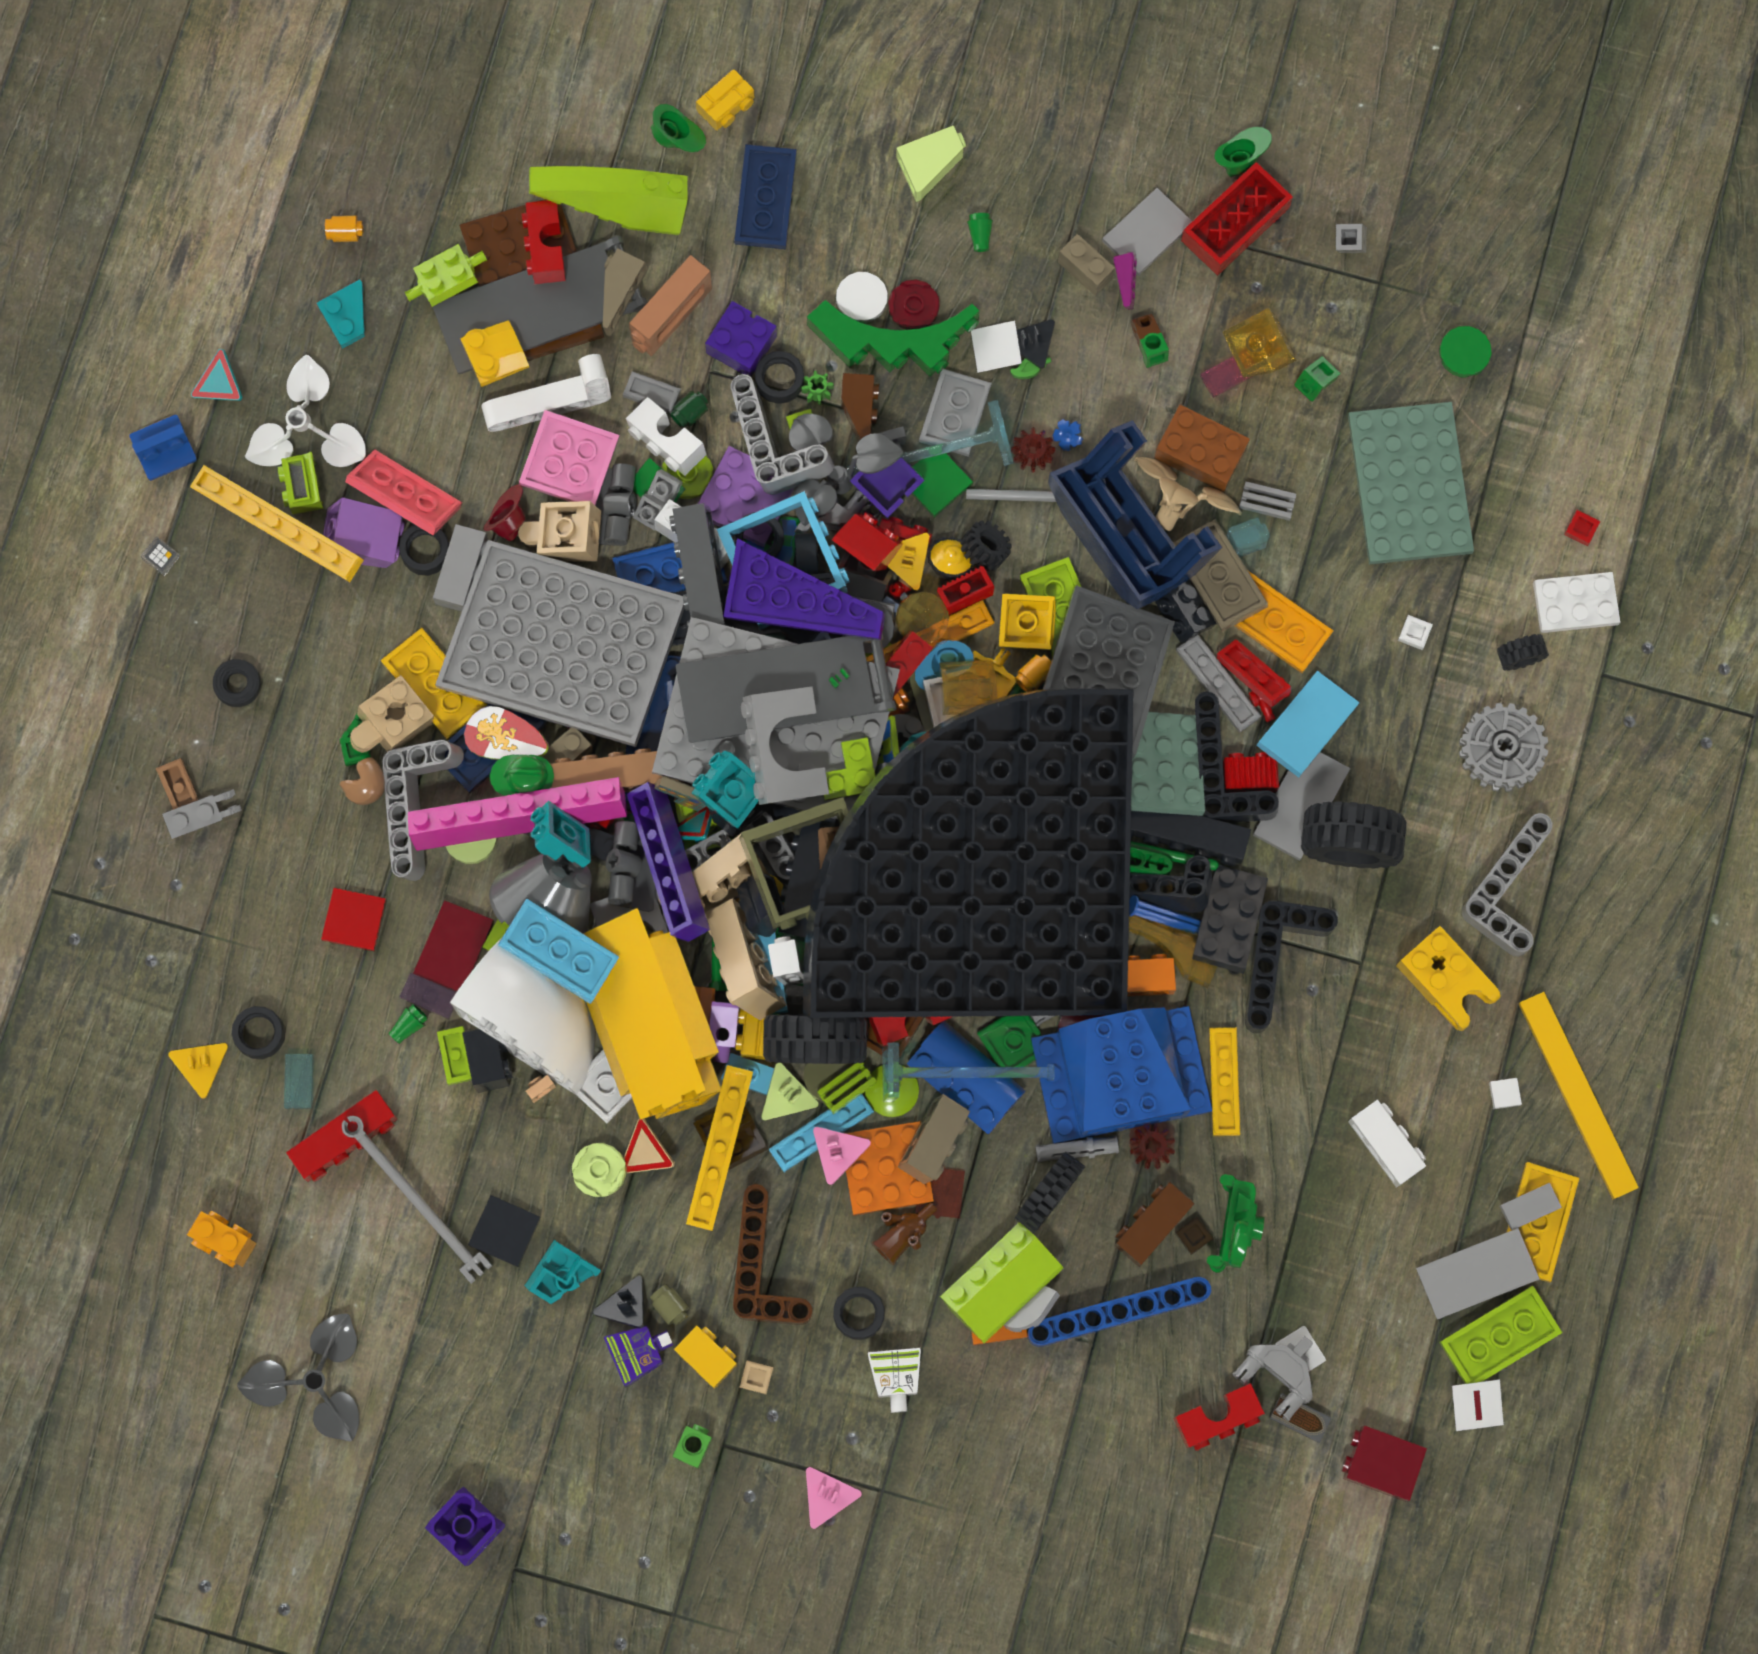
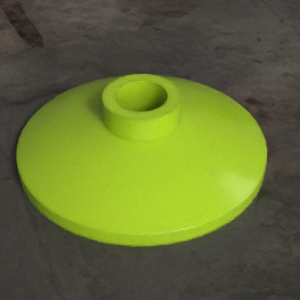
M890 1063L876 1068L871 1073L872 1077L877 1080V1083L866 1090L865 1095L868 1104L875 1112L885 1117H899L908 1113L914 1107L919 1095V1085L915 1075L908 1068ZM890 1084H894L897 1087V1092L891 1094L887 1091V1087Z

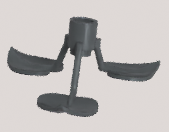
M817 414L798 416L794 420L789 432L790 444L796 451L813 445H822L829 442L833 437L830 423L824 417ZM869 434L857 443L856 451L858 455L852 457L848 472L842 466H834L833 471L827 476L828 481L823 480L819 483L814 479H808L797 487L794 496L805 491L807 498L813 497L819 511L815 513L816 518L823 517L835 507L837 494H845L851 489L852 483L850 480L854 477L855 464L862 473H876L899 460L903 455L902 449L882 434ZM803 507L796 508L795 511L800 522L804 526L808 525L809 521Z
M338 1314L329 1317L321 1322L312 1332L310 1348L314 1353L323 1355L316 1370L313 1369L306 1372L303 1379L285 1380V1370L280 1364L275 1361L264 1360L252 1366L237 1383L240 1392L250 1401L258 1405L270 1407L278 1405L285 1400L287 1395L285 1386L303 1384L310 1392L318 1391L325 1401L317 1405L313 1413V1422L316 1429L329 1438L352 1441L356 1436L359 1426V1412L356 1402L345 1392H337L329 1399L323 1390L325 1376L321 1372L327 1357L333 1362H343L349 1359L355 1352L357 1337L350 1315Z

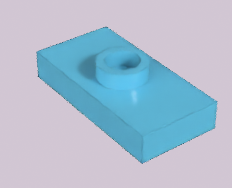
M730 1053L729 1063L726 1064L721 1079L723 1080L727 1065L752 1071L753 1075L749 1089L767 1096L774 1068Z

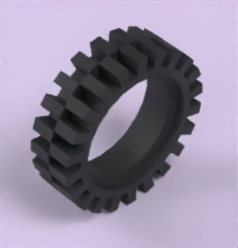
M1065 1151L1032 1192L1014 1219L1032 1233H1035L1071 1188L1072 1184L1084 1170L1085 1165Z

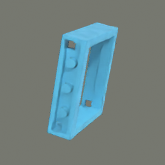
M805 491L717 529L730 562L733 565L736 546L732 536L802 506L835 580L834 583L829 585L844 593L848 592L846 583L850 582L844 568H838L835 560L840 559L834 544L828 546L825 539L829 535L823 521H817L815 513L819 512L813 497L808 499ZM757 623L760 630L771 626L768 624Z

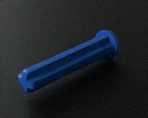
M1135 895L1129 899L1130 917L1136 915L1198 935L1202 920L1139 900L1138 896Z

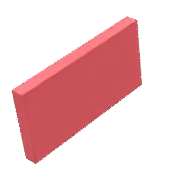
M377 450L371 452L347 475L345 481L431 535H434L461 508L462 504L461 501Z

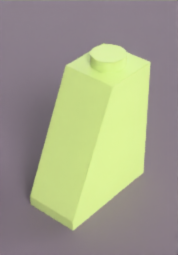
M954 126L897 147L896 158L916 202L922 200L963 158V148L966 147L965 140L961 133L956 132Z

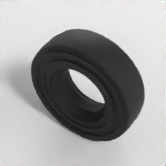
M232 659L226 661L217 668L213 676V690L221 702L231 707H243L250 704L257 698L261 689V678L257 669L245 660ZM233 674H242L247 679L246 688L239 693L231 692L227 688V680Z

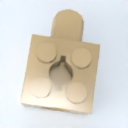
M591 501L541 503L540 520L524 522L518 531L519 538L528 547H537V554L563 562L597 561L601 510Z
M400 675L359 705L357 715L363 723L352 730L350 742L352 747L361 753L369 751L378 743L387 752L398 749L431 726L434 715Z

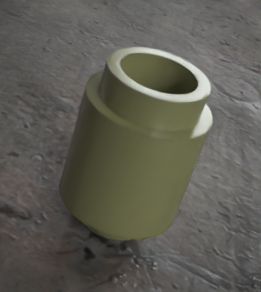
M667 1284L651 1295L652 1306L667 1325L674 1323L675 1326H678L689 1316L686 1313L689 1310L688 1305L675 1289H670Z

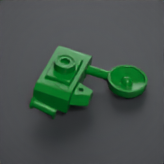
M1227 1174L1220 1177L1223 1189L1229 1192L1219 1256L1210 1255L1207 1257V1264L1216 1273L1222 1272L1226 1266L1241 1268L1252 1240L1261 1241L1265 1217L1256 1215L1257 1204L1254 1203L1256 1196L1254 1183L1239 1181L1234 1176Z

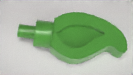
M1050 357L1047 358L1046 364L1051 363ZM1026 358L1017 369L1012 368L1010 370L1011 375L1017 379L1033 378L1040 372V368Z

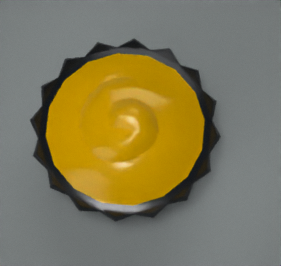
M953 536L950 538L942 537L940 540H934L933 545L928 546L929 551L926 554L928 563L940 577L956 580V578H961V575L970 574V571L975 568V564H970L971 559L964 557L966 552L961 551L963 545L960 542L962 539H956Z

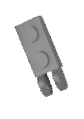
M234 789L216 796L210 795L163 813L162 815L171 838L173 839L223 820V817L241 811L240 805H233L220 812L216 803L236 795Z

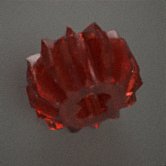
M1034 427L1031 428L1030 434L1022 430L1020 432L1021 438L1014 437L1013 443L1015 446L1011 447V453L1015 454L1013 458L1014 463L1022 462L1020 467L1022 470H1025L1027 466H1031L1030 471L1032 473L1035 472L1036 466L1044 470L1046 468L1045 463H1052L1053 457L1051 455L1055 453V447L1051 446L1053 443L1052 437L1044 438L1046 433L1044 430L1040 431L1039 434H1035L1036 429ZM1030 447H1036V453H1030Z
M1145 1124L1143 1126L1144 1133L1136 1129L1134 1134L1138 1139H1130L1129 1144L1137 1146V1148L1131 1149L1129 1153L1130 1155H1140L1135 1160L1137 1165L1142 1160H1145L1144 1169L1148 1170L1151 1162H1153L1155 1169L1158 1170L1161 1168L1159 1159L1163 1163L1168 1164L1170 1160L1165 1154L1174 1155L1175 1150L1167 1146L1174 1144L1175 1140L1174 1138L1165 1140L1169 1130L1165 1129L1162 1134L1158 1133L1160 1129L1159 1124H1155L1152 1132L1150 1126ZM1148 1141L1158 1144L1159 1147L1155 1150L1156 1153H1152L1151 1149L1146 1150L1145 1146L1148 1145Z

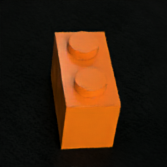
M1166 954L1152 955L1151 959L1140 960V956H1128L1127 997L1170 995L1175 993L1174 958H1167Z

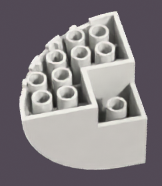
M499 940L464 981L450 1001L451 1005L459 1017L504 1044L511 1055L543 1075H548L551 1080L577 1095L588 1076L595 1048V1027L586 1001L549 979L517 956L498 946Z

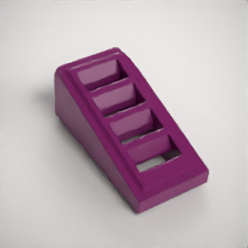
M1130 252L1114 256L1113 258L1123 306L1128 310L1134 309L1137 267L1136 254Z

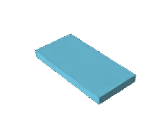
M1317 671L1256 746L1299 778L1355 710L1359 702Z
M529 899L524 901L498 943V946L517 956L589 1004L593 1002L619 958L613 952Z

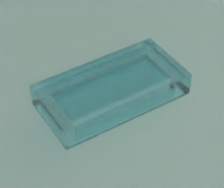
M285 1054V1109H312L313 1054Z

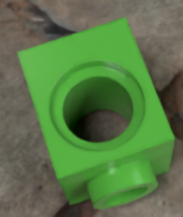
M696 1424L693 1425V1428L686 1426L672 1457L699 1469L712 1441V1437L708 1436L709 1430ZM692 1437L699 1438L702 1443L701 1449L696 1453H691L686 1449V1443Z

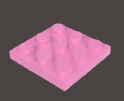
M544 410L519 485L569 502L591 501L596 505L619 440V435Z

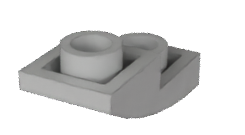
M662 469L658 470L647 494L642 496L633 518L655 531V518L669 499L675 500L683 482Z

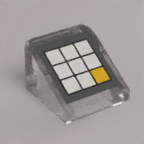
M157 536L141 554L142 560L163 576L166 575L180 557L175 550Z

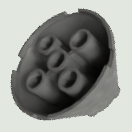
M541 853L501 872L491 884L489 891L490 904L501 924L505 921L510 925L524 901L529 899L582 934L589 929L591 873L587 865L583 868L575 862L572 863L564 854L557 860H554L550 856Z

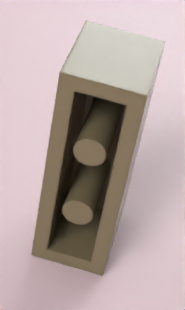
M944 1094L935 1098L902 1157L898 1168L923 1184L932 1180L936 1181L944 1170L942 1163L945 1158H948L956 1148L954 1141L957 1135H961L968 1125L966 1118L970 1111Z

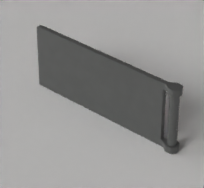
M615 236L603 243L564 256L566 281L535 284L533 275H528L527 270L450 297L433 306L457 373L463 374L473 370L460 339L472 329L482 330L509 320L524 352L603 323L604 266L608 258L606 251L613 250L615 253L617 248L624 251L622 237ZM639 287L632 297L633 302L628 304L623 315L639 312L648 303L646 298L642 297Z
M883 632L881 640L847 636L676 664L688 741L695 743L744 735L747 729V722L741 713V703L743 702V697L754 694L813 687L816 714L783 719L773 730L896 710V702L892 700L881 642L884 639ZM863 643H871L881 703L874 704ZM842 668L850 675V678L847 680L840 673ZM836 674L842 680L841 682H839L835 677ZM832 676L839 683V687L836 689L829 683V679Z

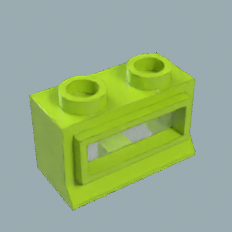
M312 452L282 458V466L278 467L280 482H285L286 491H282L284 506H289L292 514L324 509L319 495V480L315 472L314 465H316V461Z

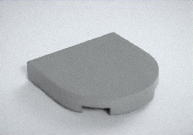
M1044 1286L1003 1326L1013 1332H1021L1032 1326H1038L1045 1319L1060 1295L1057 1291Z

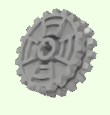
M1496 703L1493 709L1486 706L1480 714L1476 712L1465 726L1464 734L1459 741V745L1463 746L1461 751H1459V757L1465 759L1462 765L1464 770L1469 769L1472 772L1469 777L1472 780L1478 778L1480 786L1485 788L1487 785L1492 786V791L1496 792L1500 787L1504 788L1505 792H1510L1514 786L1520 789L1524 787L1527 781L1531 782L1545 763L1543 761L1548 755V750L1545 749L1548 737L1542 736L1545 728L1543 725L1536 724L1538 718L1535 715L1528 716L1527 709L1524 707L1520 710L1515 709V704L1509 703L1508 707H1503L1502 703ZM1502 743L1507 745L1504 752L1499 749Z

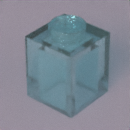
M1258 517L1230 527L1226 535L1239 558L1266 548L1268 538H1270L1266 525L1261 524Z

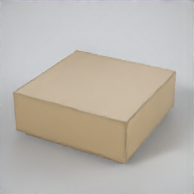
M746 1361L740 1388L767 1395L773 1367Z

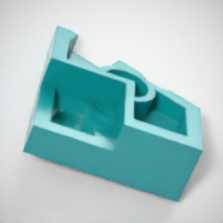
M554 1240L524 1286L530 1292L552 1304L559 1300L567 1291H573L580 1287L579 1284L594 1275L596 1277L599 1275L601 1270Z

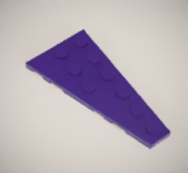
M737 538L723 617L726 619L881 640L885 619L884 612Z

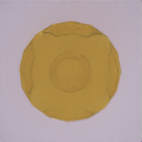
M918 592L911 594L900 603L897 609L896 624L898 631L903 637L910 630L930 644L940 639L948 628V611L943 601L932 593Z

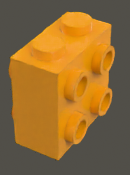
M201 1211L187 1234L193 1239L191 1244L209 1255L212 1250L217 1252L215 1258L234 1268L235 1264L243 1267L257 1244L251 1240L253 1234L236 1224L230 1228L227 1226L230 1221L213 1211H210L208 1215Z

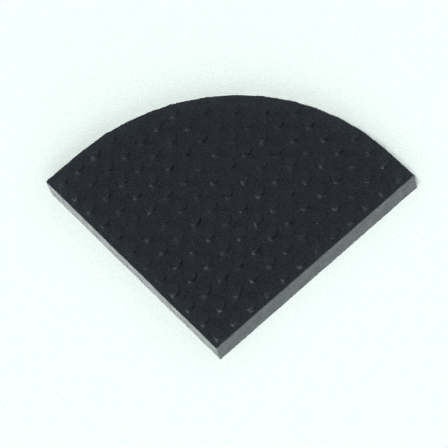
M1065 688L1035 690L1004 696L972 707L941 722L914 740L893 758L860 794L842 821L825 855L814 887L806 925L803 1015L810 1018L1112 1015L1127 1012L1134 689Z

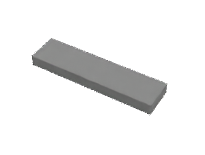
M1198 634L1176 649L1177 654L1205 690L1217 696L1219 708L1239 734L1261 718V715Z

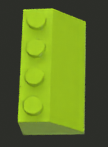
M1018 1223L940 1297L950 1311L985 1343L1063 1269V1266L1034 1234L1021 1223Z

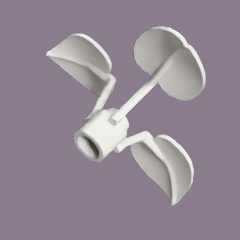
M305 355L295 364L287 380V393L290 399L295 402L304 401V403L287 412L286 422L288 425L286 426V434L283 428L277 424L267 423L261 425L251 437L245 458L260 466L271 467L281 465L282 458L291 457L293 454V445L287 440L291 436L293 429L303 432L309 428L326 438L327 440L324 441L321 448L322 455L329 464L335 467H347L363 461L366 457V446L360 433L348 424H334L330 434L311 424L309 414L303 409L309 405V400L320 401L326 396L330 388V381L325 370L309 355Z

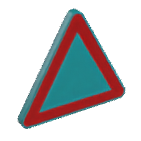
M219 349L191 392L193 398L242 400L241 391L225 350Z
M707 806L677 824L681 839L695 840L697 843L707 838L712 821Z

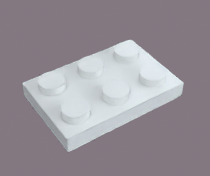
M1613 572L1540 579L1533 582L1540 633L1620 624Z

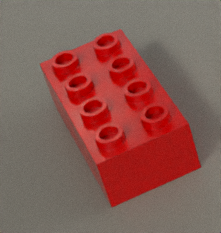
M1256 162L1183 230L1181 241L1218 276L1290 208L1293 196Z

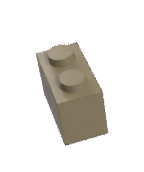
M1078 234L1059 251L1058 263L1095 296L1113 279L1115 267Z

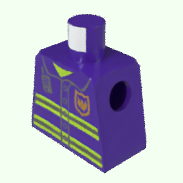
M647 1326L604 1337L625 1387L632 1385L662 1365L663 1361L659 1352L673 1346L668 1331L652 1337Z

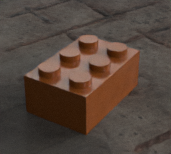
M1179 405L1156 449L1154 458L1213 488L1225 492L1248 447L1250 438Z

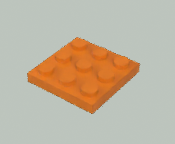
M920 1121L845 1133L871 1141L870 1147L846 1170L853 1216L934 1202L931 1182L923 1184L898 1168L902 1157L921 1124Z

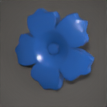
M1065 419L1058 422L1059 429H1055L1052 436L1054 441H1060L1059 446L1063 451H1070L1071 446L1076 447L1082 444L1083 438L1077 435L1081 433V424L1077 421L1071 423Z

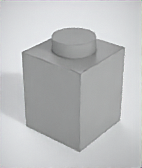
M1336 224V251L1339 253H1366L1367 227L1363 224Z

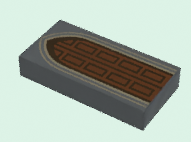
M1281 1393L1269 1419L1320 1443L1331 1417L1302 1404L1290 1418V1421H1286L1282 1417L1289 1408L1281 1416L1275 1411L1287 1397V1395Z

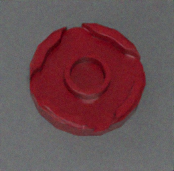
M917 279L906 280L894 288L890 294L888 301L889 315L895 324L905 330L931 326L939 313V296L931 288V285Z

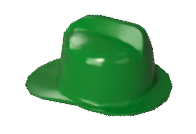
M660 104L655 107L653 111L654 123L651 126L653 137L661 146L680 148L688 152H699L704 148L706 137L694 122L669 104Z
M1263 127L1248 128L1218 147L1215 152V160L1217 164L1226 169L1230 177L1243 175L1257 162L1258 157L1269 148L1272 142V135L1269 130Z
M512 754L503 756L495 762L490 773L491 785L495 791L503 796L550 789L554 780V772L550 763L537 755Z

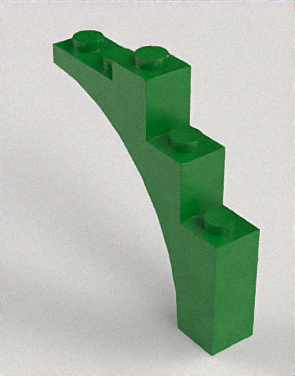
M825 300L807 316V326L849 368L855 363L857 365L862 363L868 356L867 352H869L890 373L894 368L900 369L908 361L909 356L931 377L935 372L937 374L941 373L948 366L949 351L947 348L949 350L952 349L960 341L959 337L965 331L969 333L978 325L979 310L971 304L956 316L936 325L912 330H890L860 323L841 313Z

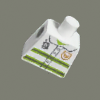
M920 1348L868 1352V1359L878 1397H890L891 1413L907 1412L906 1395L917 1394Z

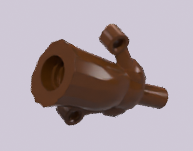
M929 1202L918 1214L905 1213L900 1216L889 1212L883 1213L881 1219L885 1225L892 1226L894 1223L898 1224L871 1242L872 1246L886 1261L894 1265L897 1259L910 1246L914 1250H918L921 1247L920 1238L926 1231V1220L937 1211V1208Z

